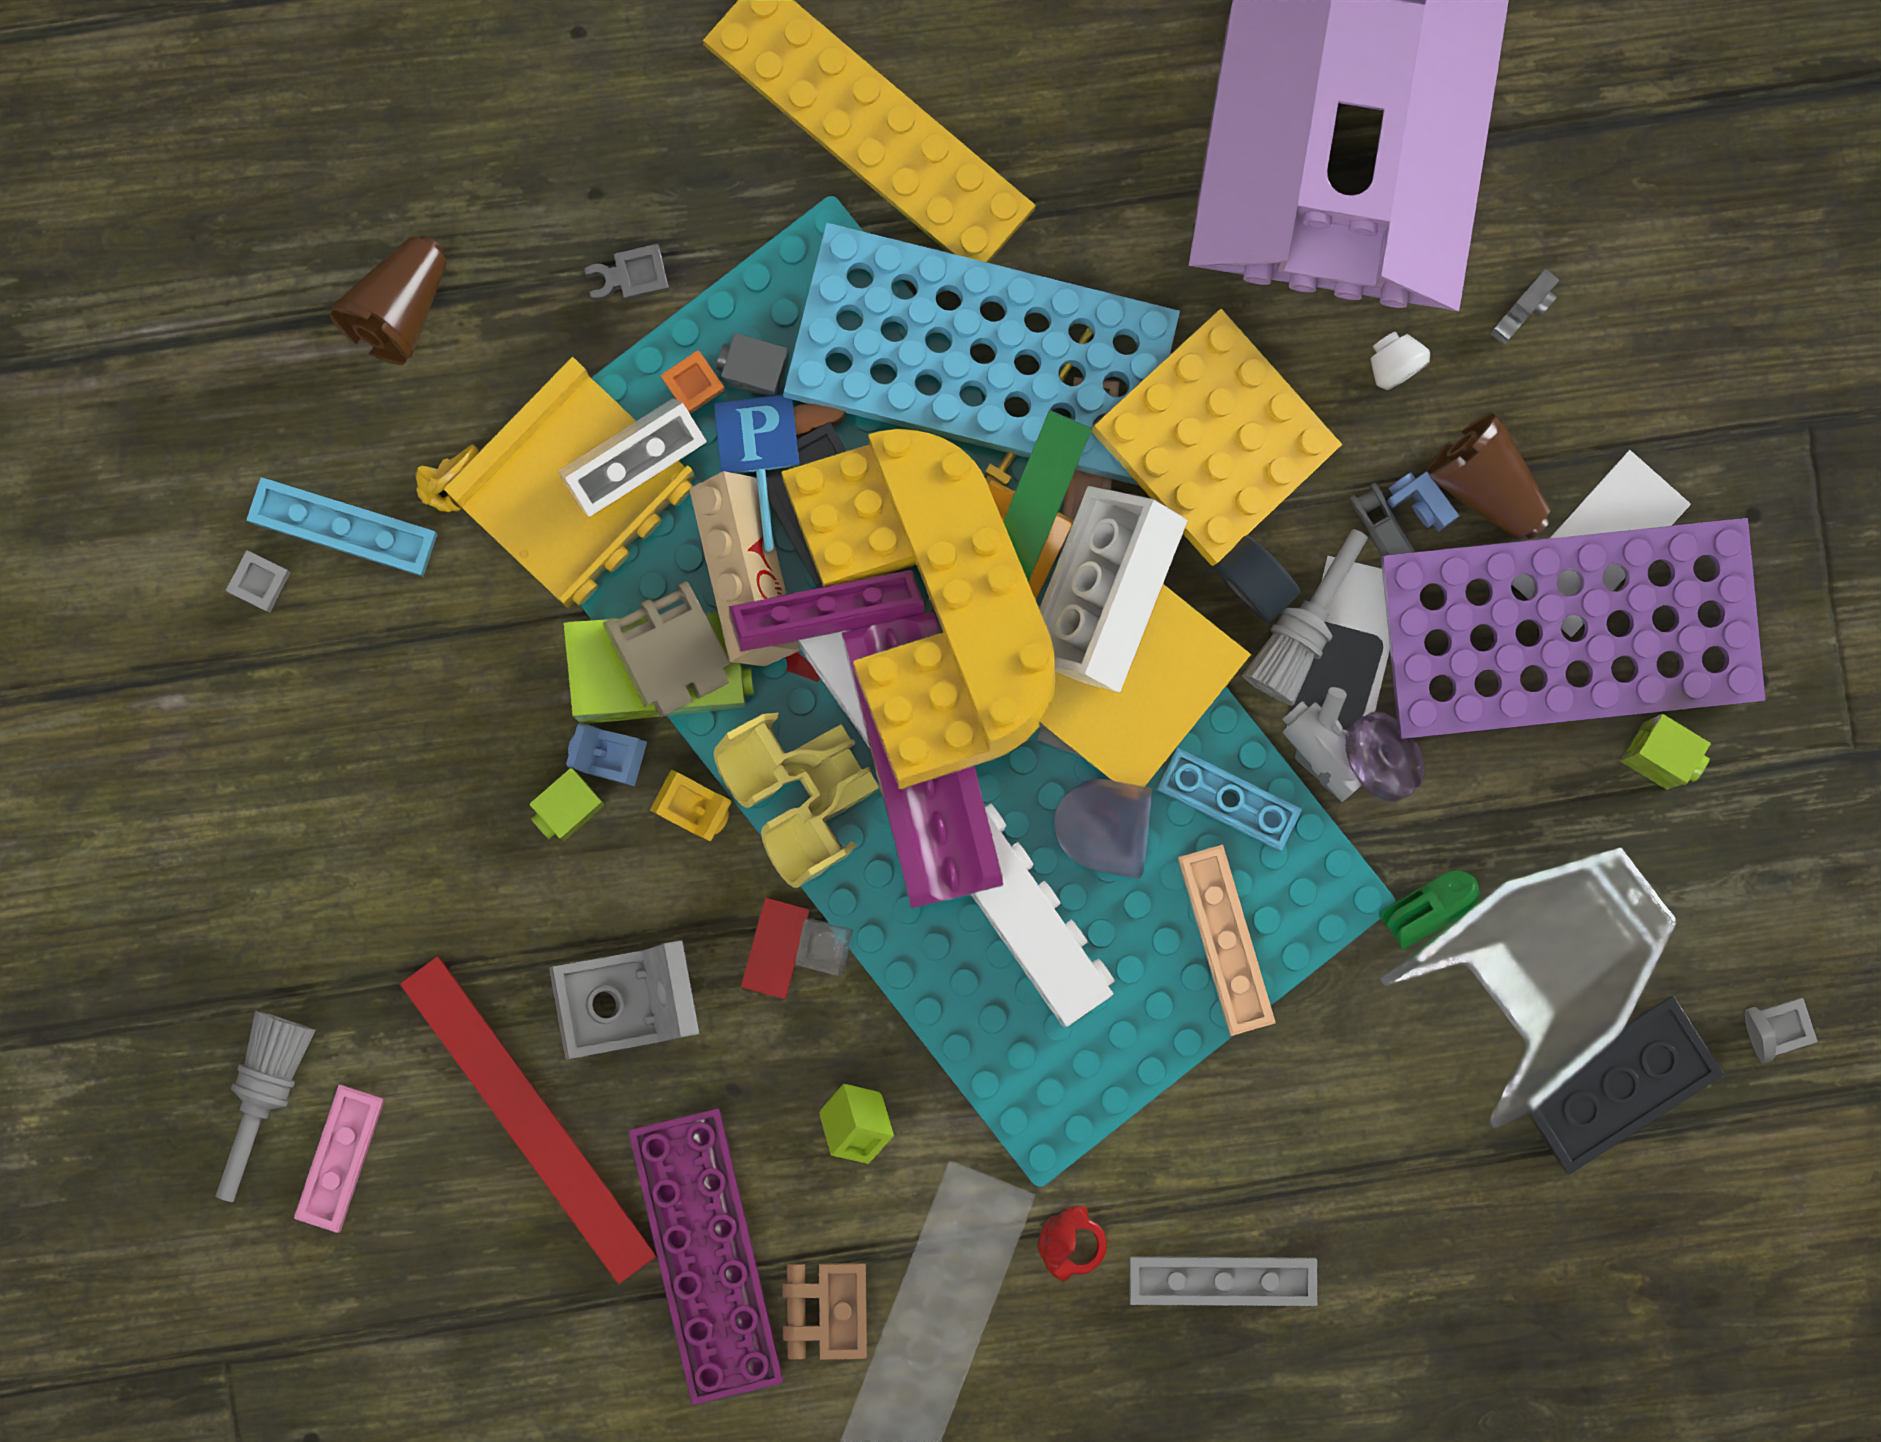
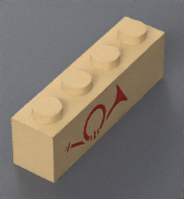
M723 471L689 488L729 661L767 666L800 651L798 641L740 652L729 618V606L787 595L774 540L772 551H766L764 548L757 478Z

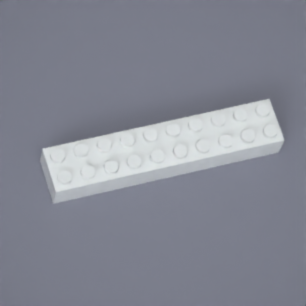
M852 630L798 640L801 651L870 749L841 635L843 632ZM990 803L985 807L1004 886L973 893L971 896L1062 1027H1068L1114 995L1108 986L1115 981L1099 958L1091 962L1081 947L1088 943L1086 938L1072 919L1064 923L1055 910L1061 904L1046 881L1037 885L1028 872L1034 865L1018 842L1010 846L1001 833L1007 825L995 807Z

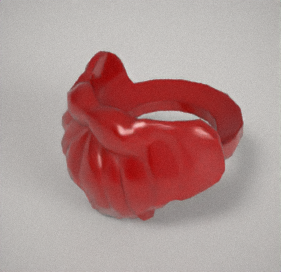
M1073 1206L1065 1208L1060 1214L1047 1219L1042 1227L1037 1249L1046 1265L1047 1271L1055 1278L1064 1282L1073 1274H1086L1099 1266L1106 1254L1107 1241L1101 1227L1088 1218L1086 1206ZM1088 1229L1096 1237V1252L1089 1262L1082 1265L1074 1264L1067 1258L1075 1250L1076 1230Z

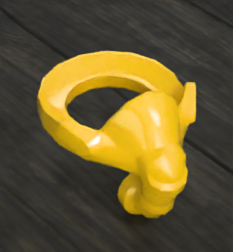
M471 444L451 460L444 459L438 469L427 466L418 467L415 475L418 485L416 491L418 498L421 499L423 504H429L439 511L445 512L460 511L462 509L449 495L444 498L439 493L479 453L475 445Z

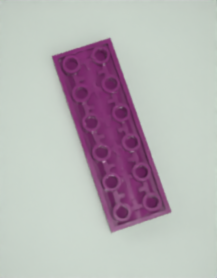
M933 611L841 634L911 909L1004 886L975 767L964 768L899 789L854 671L853 661L940 634L938 622Z
M720 1109L628 1130L692 1405L783 1383L782 1371Z

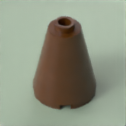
M423 235L420 238L409 237L334 303L330 313L333 323L356 345L360 339H363L374 346L369 353L374 357L390 364L404 365L414 352L447 265V260L443 256V247L428 236Z
M1493 412L1481 416L1464 428L1461 432L1465 436L1454 445L1449 441L1427 467L1426 472H1428L1429 476L1438 486L1515 539H1520L1524 536L1532 539L1549 524V520L1546 517L1550 512V507L1502 419H1499Z

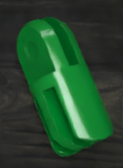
M1453 870L1379 911L1378 916L1388 926V930L1397 939L1400 947L1405 950L1473 910L1477 906L1480 897L1478 883L1468 872Z

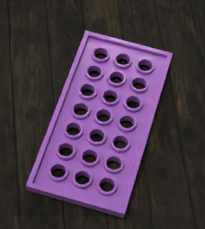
M1748 518L1381 556L1398 735L1401 739L1765 701ZM1702 555L1711 557L1716 565L1715 575L1707 582L1700 581L1693 572L1694 562ZM1656 560L1666 562L1671 570L1669 581L1661 587L1652 584L1648 578V568ZM1612 564L1621 567L1626 577L1623 587L1617 591L1608 590L1602 581L1604 570ZM1566 569L1573 570L1580 578V587L1571 596L1563 595L1557 588V578ZM1520 574L1530 576L1535 584L1533 595L1525 601L1515 598L1511 591L1512 581ZM1474 579L1485 581L1490 590L1487 601L1479 606L1471 604L1465 593L1468 583ZM1430 583L1440 586L1444 592L1443 604L1436 610L1426 609L1420 601L1421 590ZM1706 601L1716 603L1720 609L1719 621L1709 628L1702 625L1698 619V609ZM1662 605L1671 608L1675 614V623L1666 632L1657 630L1652 622L1654 611ZM1616 610L1625 612L1630 620L1629 630L1620 637L1613 636L1607 629V619ZM1570 615L1580 617L1585 626L1583 636L1574 642L1568 641L1561 632L1562 622ZM1527 619L1535 622L1539 628L1538 640L1528 647L1520 644L1516 638L1517 626ZM1480 624L1490 627L1494 634L1492 646L1485 651L1476 650L1470 642L1472 630ZM1434 629H1440L1445 632L1449 640L1447 650L1439 656L1431 655L1426 650L1424 644L1426 635ZM1712 646L1721 649L1725 657L1723 667L1715 673L1707 671L1702 664L1703 653ZM1666 651L1675 653L1680 663L1677 673L1669 678L1662 676L1657 670V659ZM1627 656L1634 664V674L1628 681L1621 683L1613 677L1611 666L1616 658ZM1579 660L1587 665L1589 678L1584 685L1573 687L1566 679V669L1570 663ZM1530 665L1539 667L1544 675L1542 686L1534 692L1525 690L1520 682L1522 671ZM1484 670L1494 672L1499 682L1496 692L1488 697L1481 696L1476 691L1474 684L1476 676ZM1445 675L1453 683V692L1447 700L1439 702L1430 695L1429 684L1434 677Z

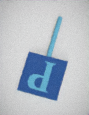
M782 394L714 403L721 472L739 474L756 471L764 548L766 551H772L774 545L765 470L800 466L792 399L784 398Z

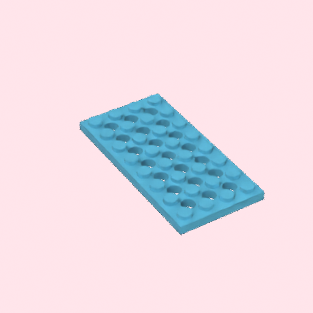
M826 223L783 397L808 404L826 406L845 411V413L1029 458L1049 410L1064 408L1072 414L1074 421L1092 427L1094 422L1101 419L1170 355L1180 311ZM854 269H864L870 273L873 282L866 288H855L848 282L847 275ZM898 280H908L916 287L917 294L911 299L903 300L893 294L891 286ZM952 291L959 296L961 305L955 310L947 311L938 306L935 297L940 292ZM987 302H996L1003 307L1005 317L997 322L988 321L981 315L980 307ZM843 311H853L861 317L862 325L856 330L847 331L838 325L836 317ZM1031 313H1040L1047 318L1049 328L1041 333L1032 332L1026 327L1024 318ZM888 322H898L905 328L907 335L901 341L891 342L883 337L881 327ZM1075 324H1084L1091 329L1093 339L1086 344L1076 343L1071 339L1068 329ZM932 333H942L950 340L951 347L946 352L936 353L927 347L925 339ZM1119 335H1128L1135 340L1137 351L1130 355L1120 354L1113 346V339ZM976 344H986L993 349L995 359L988 364L977 363L972 359L970 349ZM833 353H842L849 357L852 366L844 373H835L827 367L826 359ZM1021 355H1030L1037 360L1039 370L1035 374L1024 375L1016 369L1014 360ZM878 364H887L894 369L896 379L889 384H879L871 377L870 370ZM1066 364H1071L1082 372L1083 382L1077 386H1068L1060 380L1059 370ZM922 375H931L939 381L941 389L934 395H924L917 390L915 381ZM1109 377H1118L1126 383L1128 391L1122 397H1112L1104 390L1103 381ZM967 386L978 387L984 393L985 401L979 406H968L961 400L959 392ZM1011 397L1022 398L1029 406V413L1020 418L1012 417L1006 412L1004 402ZM1091 432L1076 470L1139 485Z

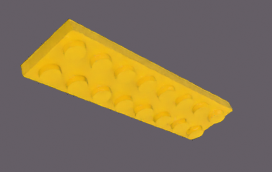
M738 0L703 39V44L707 49L948 253L989 263L1035 210L1036 205L794 0Z

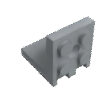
M682 940L664 943L643 951L549 968L565 1060L699 1034ZM599 992H607L615 1000L616 1009L609 1018H601L593 1010V999Z

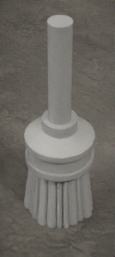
M1356 529L1351 530L1310 602L1304 600L1300 608H1284L1280 612V619L1270 629L1273 635L1242 674L1243 678L1255 688L1290 706L1294 705L1314 658H1321L1324 646L1333 637L1325 624L1329 616L1326 609L1366 543L1368 537Z
M255 1011L245 1063L239 1064L236 1082L231 1086V1090L242 1100L239 1110L244 1112L215 1197L234 1202L261 1119H267L272 1109L287 1107L289 1091L295 1084L292 1078L316 1030L281 1017Z

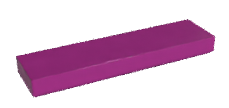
M912 570L729 606V618L740 652L891 622L924 613V602Z

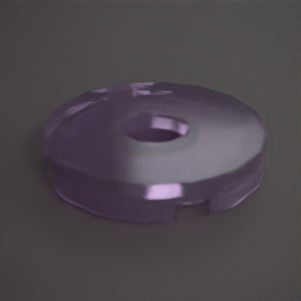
M1370 712L1350 725L1345 737L1347 758L1359 782L1372 795L1384 801L1399 802L1414 793L1415 788L1421 785L1424 778L1423 758L1414 738L1401 739L1399 720L1384 712ZM1382 751L1386 754L1388 761L1385 759Z

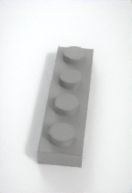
M1129 1256V1304L1317 1306V1258Z

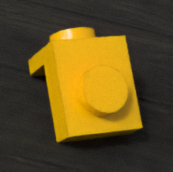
M671 770L650 811L703 839L711 841L714 835L718 834L727 823L729 817L728 808L731 800Z

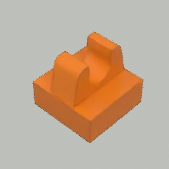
M699 350L660 375L674 398L684 404L689 414L725 391L724 386Z

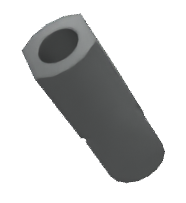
M1375 483L1369 485L1371 490L1363 495L1356 497L1353 494L1349 497L1354 510L1381 556L1415 553L1385 497ZM1380 506L1386 518L1373 525L1366 513Z

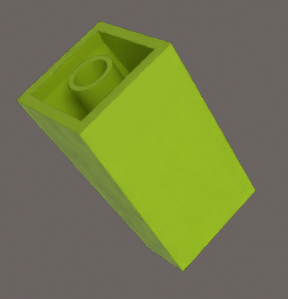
M718 612L705 613L729 660ZM644 617L620 630L624 633L647 621ZM606 620L564 623L572 713L579 723L594 724L660 717L653 703L644 707L605 631L603 622ZM730 662L729 665L723 667L729 683L699 699L695 696L691 686H686L692 702L665 716L745 708V696L754 695L751 667L742 668V663Z

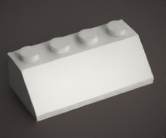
M1092 486L1087 487L1039 608L1053 644L1055 672L1088 685L1118 693L1121 692L1185 529L1187 519L1154 499Z

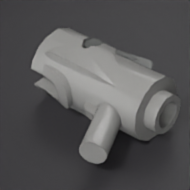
M1331 687L1322 708L1316 702L1308 707L1302 701L1282 720L1288 727L1282 731V734L1297 749L1295 759L1320 781L1321 785L1343 802L1378 770L1371 763L1359 743L1352 741L1343 731V727L1337 719L1347 695L1342 689Z

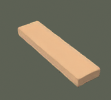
M1223 845L1178 857V863L1229 1035L1233 1036L1276 1023Z

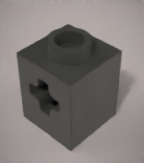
M734 333L731 345L724 343L721 348L716 370L723 371L721 377L725 386L762 397L775 396L779 393L789 360L788 348Z

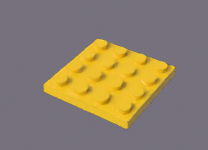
M1222 309L1213 314L1091 427L1093 428L1091 432L1120 462L1121 466L1151 499L1188 520L1183 535L1211 566L1217 564L1225 557L1243 536H1247L1342 445Z

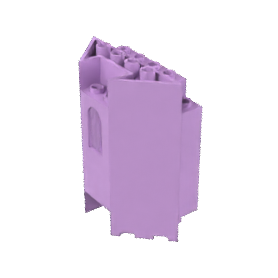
M1233 0L1228 15L1194 218L1195 230L1188 266L1244 275L1243 280L1253 284L1267 285L1271 283V280L1288 282L1290 289L1300 292H1315L1317 287L1335 290L1334 295L1336 297L1347 300H1360L1362 295L1380 298L1382 305L1395 308L1407 307V303L1459 311L1509 0ZM1338 103L1384 111L1372 183L1366 191L1354 196H1347L1337 192L1329 183L1327 176Z

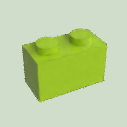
M1661 714L1642 723L1620 762L1668 790L1680 785H1686L1689 780L1694 782L1698 780L1709 763L1710 758L1704 754L1711 743L1664 714Z

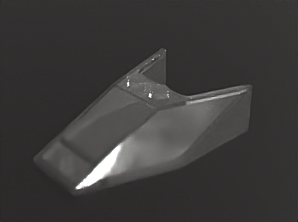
M1618 848L1502 884L1382 976L1380 980L1387 986L1457 964L1467 966L1523 1037L1526 1046L1525 1052L1489 1121L1496 1129L1534 1110L1622 1032L1677 923V919L1625 852Z

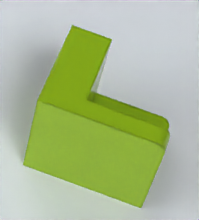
M843 1084L820 1110V1118L831 1156L869 1164L894 1136L880 1092Z

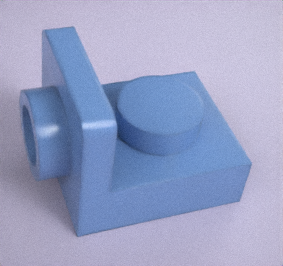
M1425 472L1417 479L1412 473H1409L1389 488L1393 494L1387 500L1391 510L1412 496L1416 501L1412 507L1417 517L1426 527L1429 528L1433 525L1438 533L1459 517L1428 472Z

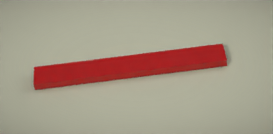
M437 956L400 983L406 994L616 1282L620 1284L654 1259L657 1254L441 958Z

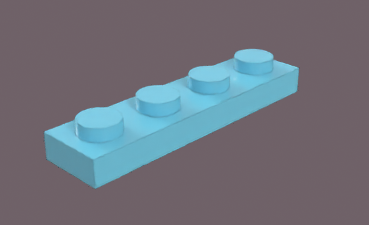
M262 477L260 478L246 520L257 526L424 577L438 535L433 530Z

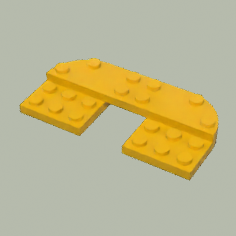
M893 429L868 434L869 445L788 469L781 473L785 489L823 587L882 576L917 565L942 627L943 633L853 661L855 674L899 789L995 759L1024 743L1037 730L1040 718L1048 704L1052 702L1055 689V661L1050 634L980 468L966 452L946 439L916 430Z

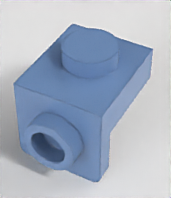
M579 723L575 735L569 743L567 767H572L574 770L591 776L635 786L647 742Z

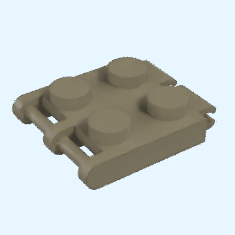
M686 581L677 585V591L655 602H652L650 599L640 603L641 609L617 621L614 618H610L603 622L605 631L644 707L653 703L660 717L692 702V698L686 688L688 685L691 686L695 696L699 699L729 683L723 667L729 665L730 662L691 586ZM682 599L683 604L659 615L658 610ZM645 617L647 622L624 633L621 632L620 629Z

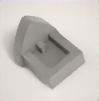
M1797 998L1762 1010H1758L1756 1007L1745 1010L1747 1031L1755 1053L1762 1063L1772 1061L1775 1055L1818 1042L1803 998Z

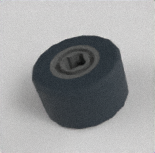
M1243 536L1235 547L1213 566L1218 576L1255 615L1267 623L1271 622L1300 594L1299 587L1287 571L1269 552L1249 536Z

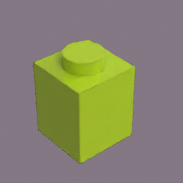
M571 767L529 805L537 813L531 820L548 839L556 834L559 839L566 841L605 806V803Z

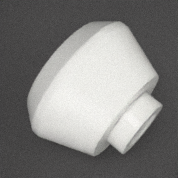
M1395 331L1373 346L1377 353L1370 359L1376 385L1390 390L1430 363V350L1409 334L1400 338Z

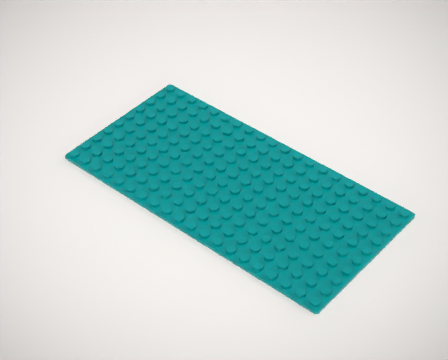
M828 196L592 377L608 395L638 421L674 398L660 375L697 350L700 351L724 386L725 391L690 414L707 441L678 460L685 467L688 465L693 470L695 478L690 482L693 486L721 473L714 403L762 397L723 384L721 377L723 371L716 370L723 344L731 345L734 333L788 348L789 360L778 395H782L826 223L864 232L836 197ZM854 269L847 275L848 282L855 288H866L873 282L870 273L864 269ZM898 280L891 286L893 294L900 299L907 300L915 296L903 280ZM843 311L836 317L838 325L847 331L856 330L862 325L861 317L853 311ZM888 322L881 327L883 337L891 342L901 341L907 335L905 328L898 322ZM932 333L925 339L927 347L936 353L946 352L951 347L950 340L942 333ZM833 353L826 359L827 367L835 373H844L852 366L849 357L842 353ZM878 364L870 370L871 377L879 384H889L896 379L894 369L887 364ZM922 375L915 381L917 390L924 395H934L941 389L939 381L931 375ZM967 386L959 392L961 400L968 406H979L985 401L984 393L978 387ZM792 400L793 407L800 404H806L804 402ZM846 413L842 424L834 427L846 451L869 445L868 434L893 429L913 430ZM941 437L966 452L980 468L983 475L990 464L998 468L1007 454L1006 452ZM1018 455L1014 457L1005 472L1011 476L1010 481L1006 485L1007 488L1016 491L1029 458ZM753 472L739 473L740 475L755 477ZM691 494L678 506L670 503L658 515L662 522L656 530L644 540L638 536L627 548L630 555L625 562L612 573L606 569L595 581L598 585L597 590L581 605L592 620L621 619L641 609L640 603L649 599L655 602L677 591V585L685 581L691 586L704 613L718 612ZM1064 499L1058 511L1061 514H1063ZM769 503L772 536L786 594L822 588V585L816 587ZM1059 554L1036 600L1038 608L1041 606L1060 558ZM917 565L892 572L912 570L924 605L930 600ZM682 599L658 610L659 615L683 604ZM800 649L798 653H800L808 661V659ZM785 658L767 666L742 664V668L751 667L754 695L745 696V708L668 716L760 835L762 827L767 822L790 809L799 808L810 796L801 781L797 780L782 785L774 795L750 808H745L733 797L719 774L714 759V749L726 733L762 714L779 712L773 727L776 739L785 754L842 724L849 738L855 741V745L850 748V751L861 769L871 768V774L879 788L855 806L826 821L836 839L843 846L850 842L857 843V846L847 858L832 865L821 875L803 884L801 888L1031 1182L1038 1187L1048 1184L1232 1037L1227 1029L1178 863V857L1223 845L1270 1005H1273L1381 918L1378 916L1379 911L1396 902L1391 892L1226 686L1133 801H1130L1119 792V786L1083 757L1075 756L1036 741L1041 728H1037L1024 743L1014 750L995 759L974 765L984 806L986 807L991 803L1007 825L1001 833L1010 846L1017 842L1022 846L1034 864L1028 872L1037 885L1043 881L1047 882L1061 903L1055 908L1064 923L1071 919L1074 921L1088 942L1081 947L1091 962L1099 958L1115 981L1108 986L1114 995L1068 1027H1062L971 894L913 909L910 908L871 750L821 678L819 682H815L786 671L787 661ZM1179 748L1302 809L1282 851H1278L1157 791L1156 789L1176 749ZM1231 791L1223 792L1221 797L1223 804L1230 808L1235 807L1237 796Z

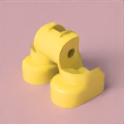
M779 712L762 714L726 733L714 749V759L726 787L733 797L745 808H750L774 795L784 784L797 780L801 781L810 798L799 808L790 809L767 822L761 831L762 841L772 864L793 888H798L821 875L832 865L847 858L857 846V843L854 842L843 846L836 839L826 821L863 801L873 794L879 786L871 774V768L861 769L850 751V748L855 745V741L849 738L842 724L785 754L776 739L773 727Z

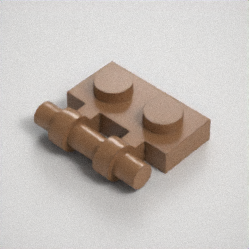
M866 1263L819 1264V1282L812 1283L805 1282V1264H787V1283H782V1297L787 1298V1325H783V1340L787 1341L788 1359H806V1341H820V1359H867ZM806 1298H819L820 1325H806Z

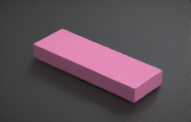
M338 1085L294 1219L336 1233L341 1232L385 1101L384 1098L345 1085Z

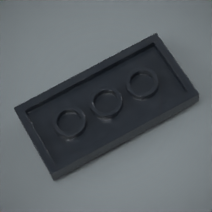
M1669 996L1516 1094V1097L1565 1173L1570 1175L1725 1074L1675 997Z

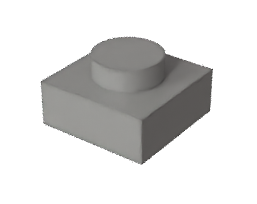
M246 550L226 592L270 613L291 572Z

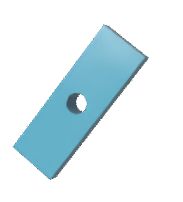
M1179 748L1176 749L1156 789L1278 851H1282L1302 809ZM1231 791L1237 796L1235 807L1230 808L1223 804L1221 799L1223 792Z

